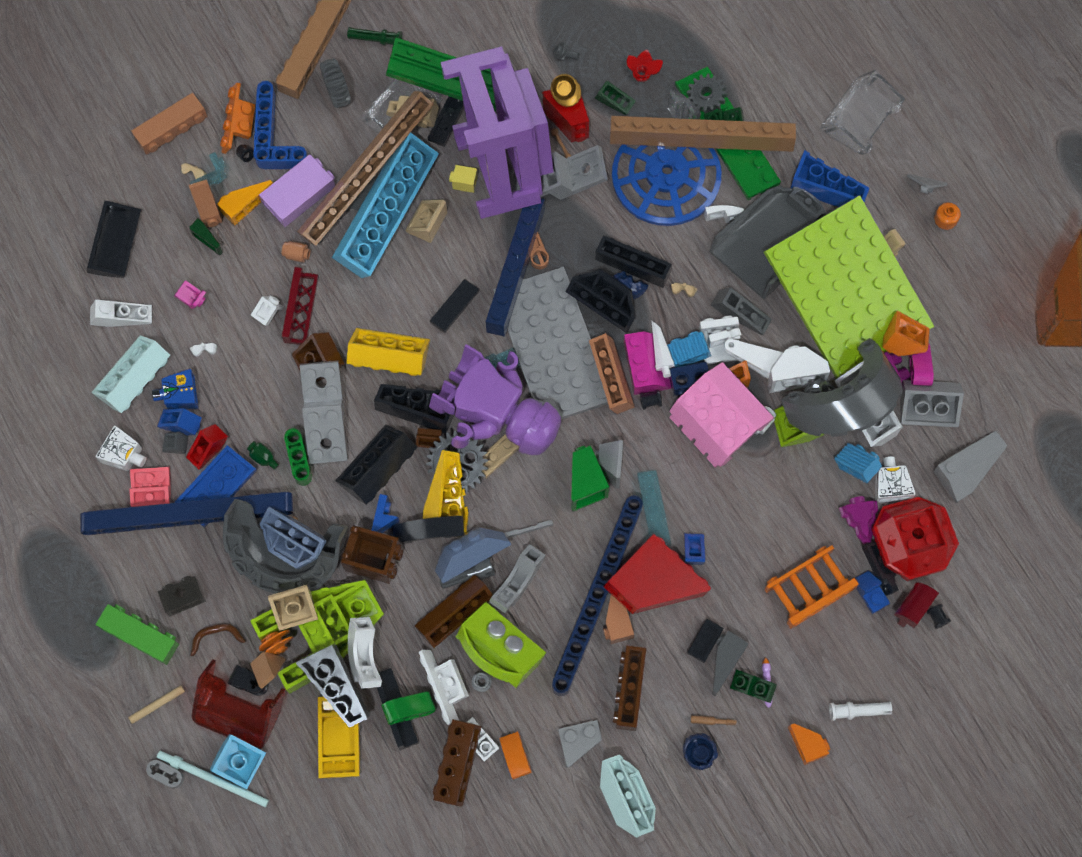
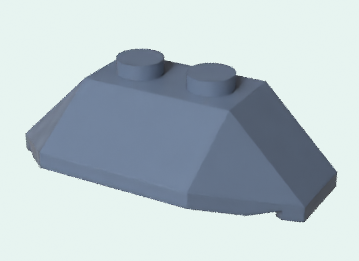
M268 507L260 522L268 551L296 569H300L316 560L326 543L324 536L272 507Z
M474 527L464 533V536H459L442 546L435 572L441 582L445 583L510 546L511 543L503 532Z

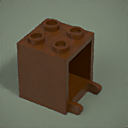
M353 525L350 529L351 533L345 551L341 556V564L345 572L390 584L391 579H395L397 574V568H395L397 560L401 561L403 555L399 539ZM387 554H389L384 570H382Z

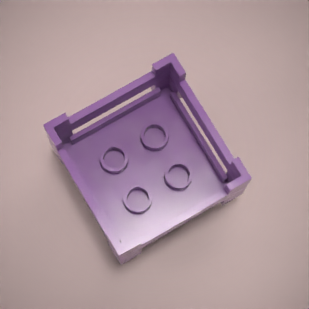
M502 47L441 62L444 79L447 80L459 76L467 122L452 126L458 151L468 149L470 158L477 157L490 198L476 201L480 218L483 219L541 203L540 195L543 193L540 176L553 173L548 122L528 68L514 71L508 53L505 54ZM490 68L497 114H495L481 70ZM505 149H507L520 187L518 191L511 192Z

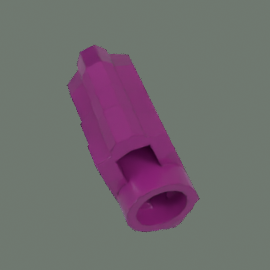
M863 496L851 498L848 505L839 508L841 517L846 519L848 526L855 529L856 536L862 544L871 543L873 535L871 529L872 524L876 520L875 513L878 512L877 501H865Z

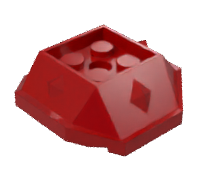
M921 497L883 506L871 529L884 566L900 575L906 581L944 571L959 545L946 508ZM912 532L919 533L920 539H916Z

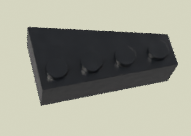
M381 384L374 399L375 410L430 429L442 430V433L445 434L454 415L446 412L440 414L429 408L432 394L439 395L441 391L439 389L432 391L419 387L412 389L406 388V386Z

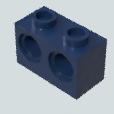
M707 362L671 368L669 379L673 396L678 395L681 397L697 381L695 377H702L708 372ZM684 380L686 384L679 385L676 381Z

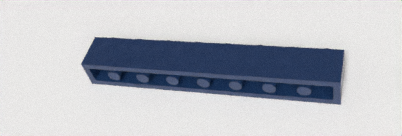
M541 199L539 204L522 208L487 315V333L503 337L506 335L536 235L545 212L544 199Z

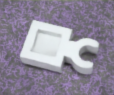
M735 328L728 332L727 330L713 331L708 335L707 343L709 348L724 345L728 339L739 340L741 336L740 329Z

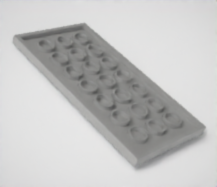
M564 267L523 279L507 328L531 398L543 404L546 402L551 404L558 411L561 420L608 404L589 343L591 338L577 300L565 292L570 282Z

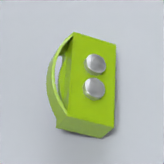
M487 602L461 625L456 635L467 655L479 668L499 680L509 682L515 688L540 665L546 654L542 648Z

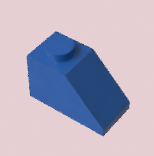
M184 408L163 409L157 427L171 432H181L185 435H196L200 429L202 417Z

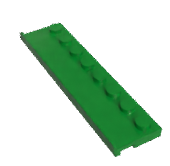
M395 38L386 76L463 101L459 76L446 80L443 77L441 62L457 57ZM490 68L481 70L494 111H496Z
M708 66L679 81H675V86L695 118L704 120L705 113L702 111L698 113L697 108H691V103L687 99L689 97L687 96V91L690 90L689 84L694 85V78L700 80V75L706 78L707 74L710 75V78H713V74ZM707 92L703 96H709L711 93ZM727 97L724 98L725 104L720 105L721 110L734 109ZM715 148L748 201L752 197L760 193L763 194L767 190L780 185L779 177L761 150Z

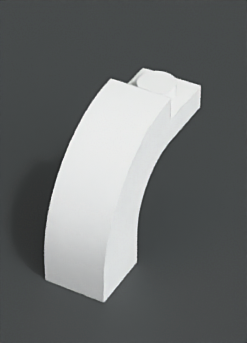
M370 617L350 618L348 629L350 669L354 682H359L361 688L381 687L382 683L373 658L375 628Z

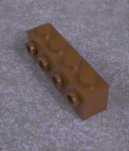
M473 575L414 626L421 636L435 648L458 629L485 602L488 603L493 594L484 582L476 575Z
M626 645V651L621 652L620 663L624 664L623 671H619L618 675L621 691H616L615 703H619L618 711H614L613 723H616V729L636 731L646 648Z
M452 719V723L447 731L449 735L448 740L443 747V761L438 768V782L433 789V800L463 807L482 726Z

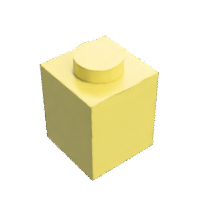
M455 165V169L451 171L449 178L453 189L474 193L478 178L477 168Z

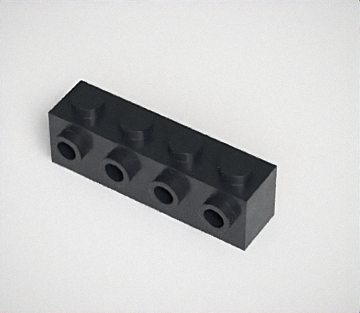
M604 235L595 253V260L661 288H664L671 273V263Z

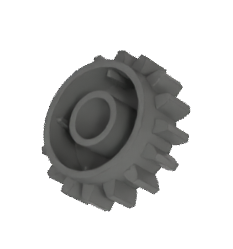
M709 74L706 75V78L700 75V80L694 78V85L689 84L690 90L687 91V96H689L687 99L691 103V108H697L698 113L701 111L707 113L721 109L720 105L725 104L724 98L727 97V92H725L726 85H723L722 79L717 81L716 75L710 78ZM707 92L711 93L709 96H703Z

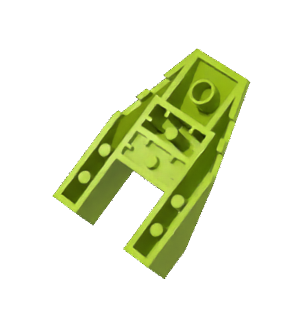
M363 580L311 591L318 620L298 626L313 653L335 643L342 658H344L348 654L350 618L370 617L374 626L383 617L384 613L367 582ZM272 609L250 620L260 640L275 631H284H279ZM296 662L278 672L289 694L311 682Z

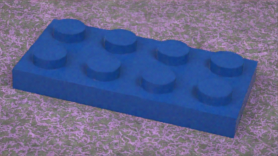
M227 445L180 495L175 503L233 497L257 470ZM208 523L200 525L205 528Z

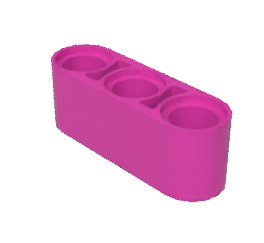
M928 343V350L925 353L908 355L912 385L932 386L933 364L930 344Z

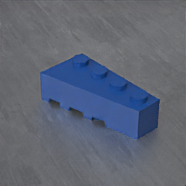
M806 150L803 152L791 188L794 186L806 190L819 201L836 207H841L858 196H861L863 202H865L869 187L850 176H844L835 167L832 169L824 164L823 160L810 156V153Z

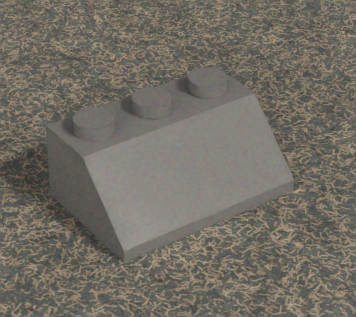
M903 380L902 396L900 397V423L904 425L959 427L964 396L961 383L933 382L932 386L912 385L911 380Z

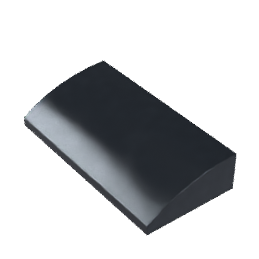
M104 200L87 266V273L124 278L141 209Z

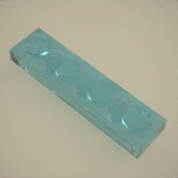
M657 471L637 473L649 538L655 534L665 541L666 546H671Z

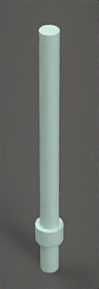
M161 750L157 754L158 759L169 763L171 767L177 770L180 768L265 808L269 803L268 799L191 765L177 755L172 756Z

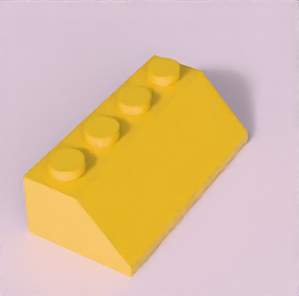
M356 328L348 342L347 364H351L354 367H370L373 370H389L392 373H408L411 376L422 375L430 339Z

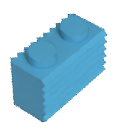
M695 331L688 334V337L683 339L676 338L670 344H667L675 368L691 365L712 356L703 332Z
M847 443V446L834 459L840 470L849 475L851 474L865 483H868L882 467L879 456L872 451L870 453L866 452L859 444L854 446Z

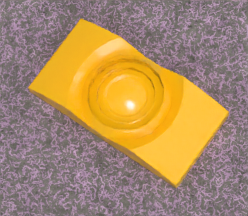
M318 697V778L360 777V723L349 728L324 697Z

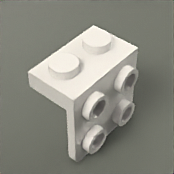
M724 316L716 320L713 318L704 319L700 322L699 332H703L707 341L708 335L713 331L727 330L728 332L738 328V317ZM724 345L709 348L712 356L704 359V362H707V364L737 361V359L724 351Z

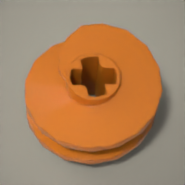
M290 630L275 631L261 640L262 644L258 648L259 651H265L274 655L284 653L288 650L285 644L290 642L293 636L282 639V637L288 634Z

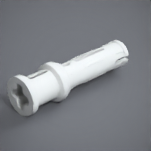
M847 702L846 704L837 705L830 703L829 714L831 721L839 718L852 720L854 717L892 715L891 702L865 704Z

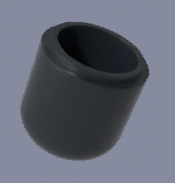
M242 144L237 147L236 154L243 162H249L253 159L254 151L249 146ZM248 152L249 157L243 158L244 154Z

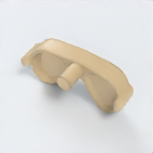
M188 163L181 165L183 174L192 171L197 180L202 179L206 175L197 166Z
M686 283L671 284L673 294H678L684 290L688 297H693L697 292V288L686 285Z

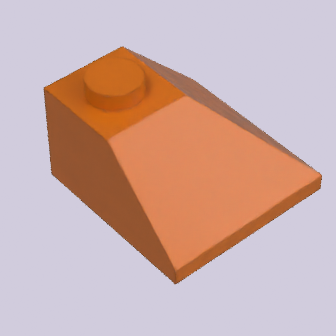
M896 311L883 337L882 348L897 356L925 353L928 350L930 328Z

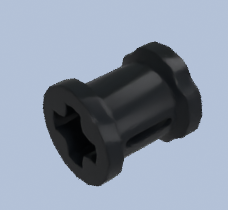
M659 390L649 394L640 393V402L643 410L650 406H662Z
M938 604L926 612L935 623V629H939L951 622L950 618H947L944 613L942 604Z

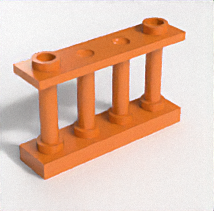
M833 545L828 548L823 546L816 551L817 555L780 578L775 576L767 581L766 593L774 589L790 613V618L787 621L790 629L858 587L859 583L855 578L850 581L848 578L845 579L829 554L834 550ZM823 559L839 582V588L834 591L828 588L813 564ZM805 569L823 593V598L818 601L812 599L797 576L798 573ZM789 579L806 602L805 606L807 608L802 611L796 610L780 586Z

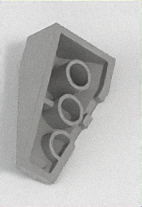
M994 431L939 464L934 473L957 503L975 490L1006 449L1007 445L997 431Z

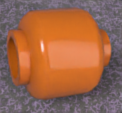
M943 203L935 213L934 220L936 225L944 230L954 228L961 216L960 209L953 203Z

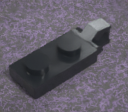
M876 541L862 546V550L875 577L882 583L880 586H882L885 595L888 596L899 590L895 583V576L897 575L884 566Z

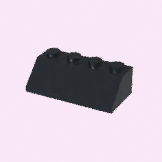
M385 425L335 481L357 500L367 505L375 498L377 492L388 483L393 474L400 470L401 465L413 455L417 446L404 432Z

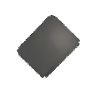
M181 432L166 433L162 452L185 454L188 436Z

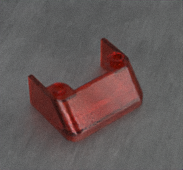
M212 659L197 681L191 714L192 720L197 725L228 737L231 734L258 749H262L268 741L279 717L286 689L281 688L274 700H264L261 707L226 693L227 686L225 681L214 675L216 660Z

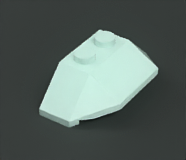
M621 755L603 760L600 788L616 824L636 838L654 831L653 824L656 808L639 770L625 761Z

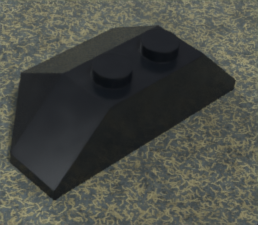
M601 269L574 276L565 291L625 333H628L636 318L632 290Z

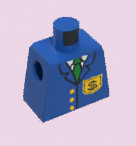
M191 369L162 378V389L152 390L153 400H164L168 409H199L195 375Z

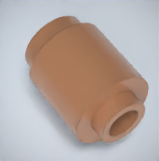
M289 241L284 242L281 254L286 259L304 263L305 260L309 259L311 250L308 249L307 244Z

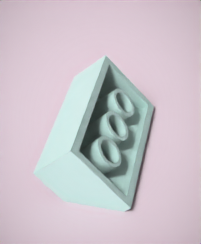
M140 335L91 393L112 409L122 413L130 407L131 401L142 393L143 387L147 382L153 380L158 369L167 363L170 354L156 341Z

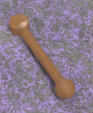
M553 128L551 134L556 137L565 154V158L571 157L572 155L567 152L558 135V129Z

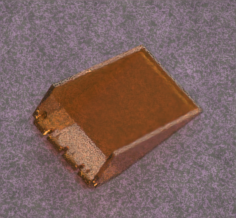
M1082 225L1070 242L1035 312L1036 338L1038 339V344H1045V347H1082Z

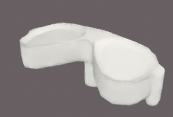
M201 343V345L190 347L191 352L196 357L203 350H207L208 353L214 355L217 349V345L214 343Z

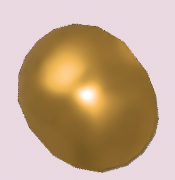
M560 74L552 80L550 91L558 104L564 107H571L579 102L581 87L574 77L568 74Z

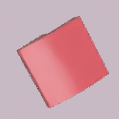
M170 467L130 469L131 489L129 490L131 507L170 503Z

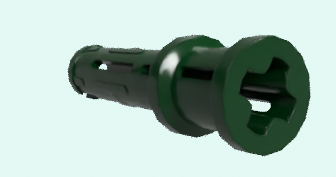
M349 27L347 38L380 42V44L385 46L386 44L393 45L395 38L402 39V32H388L386 29L380 32Z

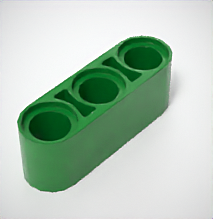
M292 428L287 430L284 435L291 471L296 483L306 486L311 482L312 474L305 443L300 431ZM292 437H299L296 442H289ZM297 454L303 455L300 460H294V456ZM307 472L304 478H298L299 473Z
M429 691L393 699L381 705L388 725L424 717L436 711Z

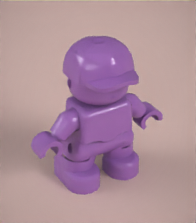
M466 344L455 372L451 371L449 374V379L459 384L458 388L445 380L439 395L432 394L429 408L440 414L446 412L450 415H455L458 419L465 422H474L471 426L465 423H458L457 431L465 436H455L452 438L451 444L453 447H466L469 444L470 438L473 440L489 439L493 435H498L505 424L507 425V439L519 446L521 454L540 455L555 440L561 424V416L548 402L543 404L535 399L528 398L518 405L523 384L518 373L515 371L518 357L514 352L510 351L508 353L507 362L510 364L509 366L498 362L495 369L490 361L483 357L481 352Z

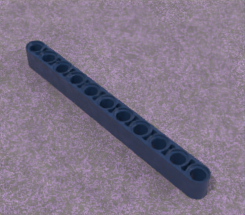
M290 492L89 511L80 514V531L82 535H96L224 522V515L234 499L250 503L256 518H263L268 507H272L286 515L293 514V496Z
M638 496L628 497L623 506L552 682L553 692L557 696H565L571 689L609 594L604 588L608 581H603L600 575L607 573L612 578L620 567L642 512L643 502ZM636 503L639 508L632 510L629 508V504ZM627 520L630 521L632 525L626 528L622 526L621 523ZM617 538H622L625 541V543L623 545H617L614 542V540ZM613 555L618 560L615 563H610L607 558ZM595 591H600L604 596L596 599L592 594ZM588 609H593L596 611V615L588 617L585 612ZM586 627L589 632L586 635H581L578 629ZM573 645H579L582 650L579 653H573L570 648ZM566 663H571L574 669L571 672H566L563 666ZM562 681L566 683L567 687L564 690H558L556 684Z

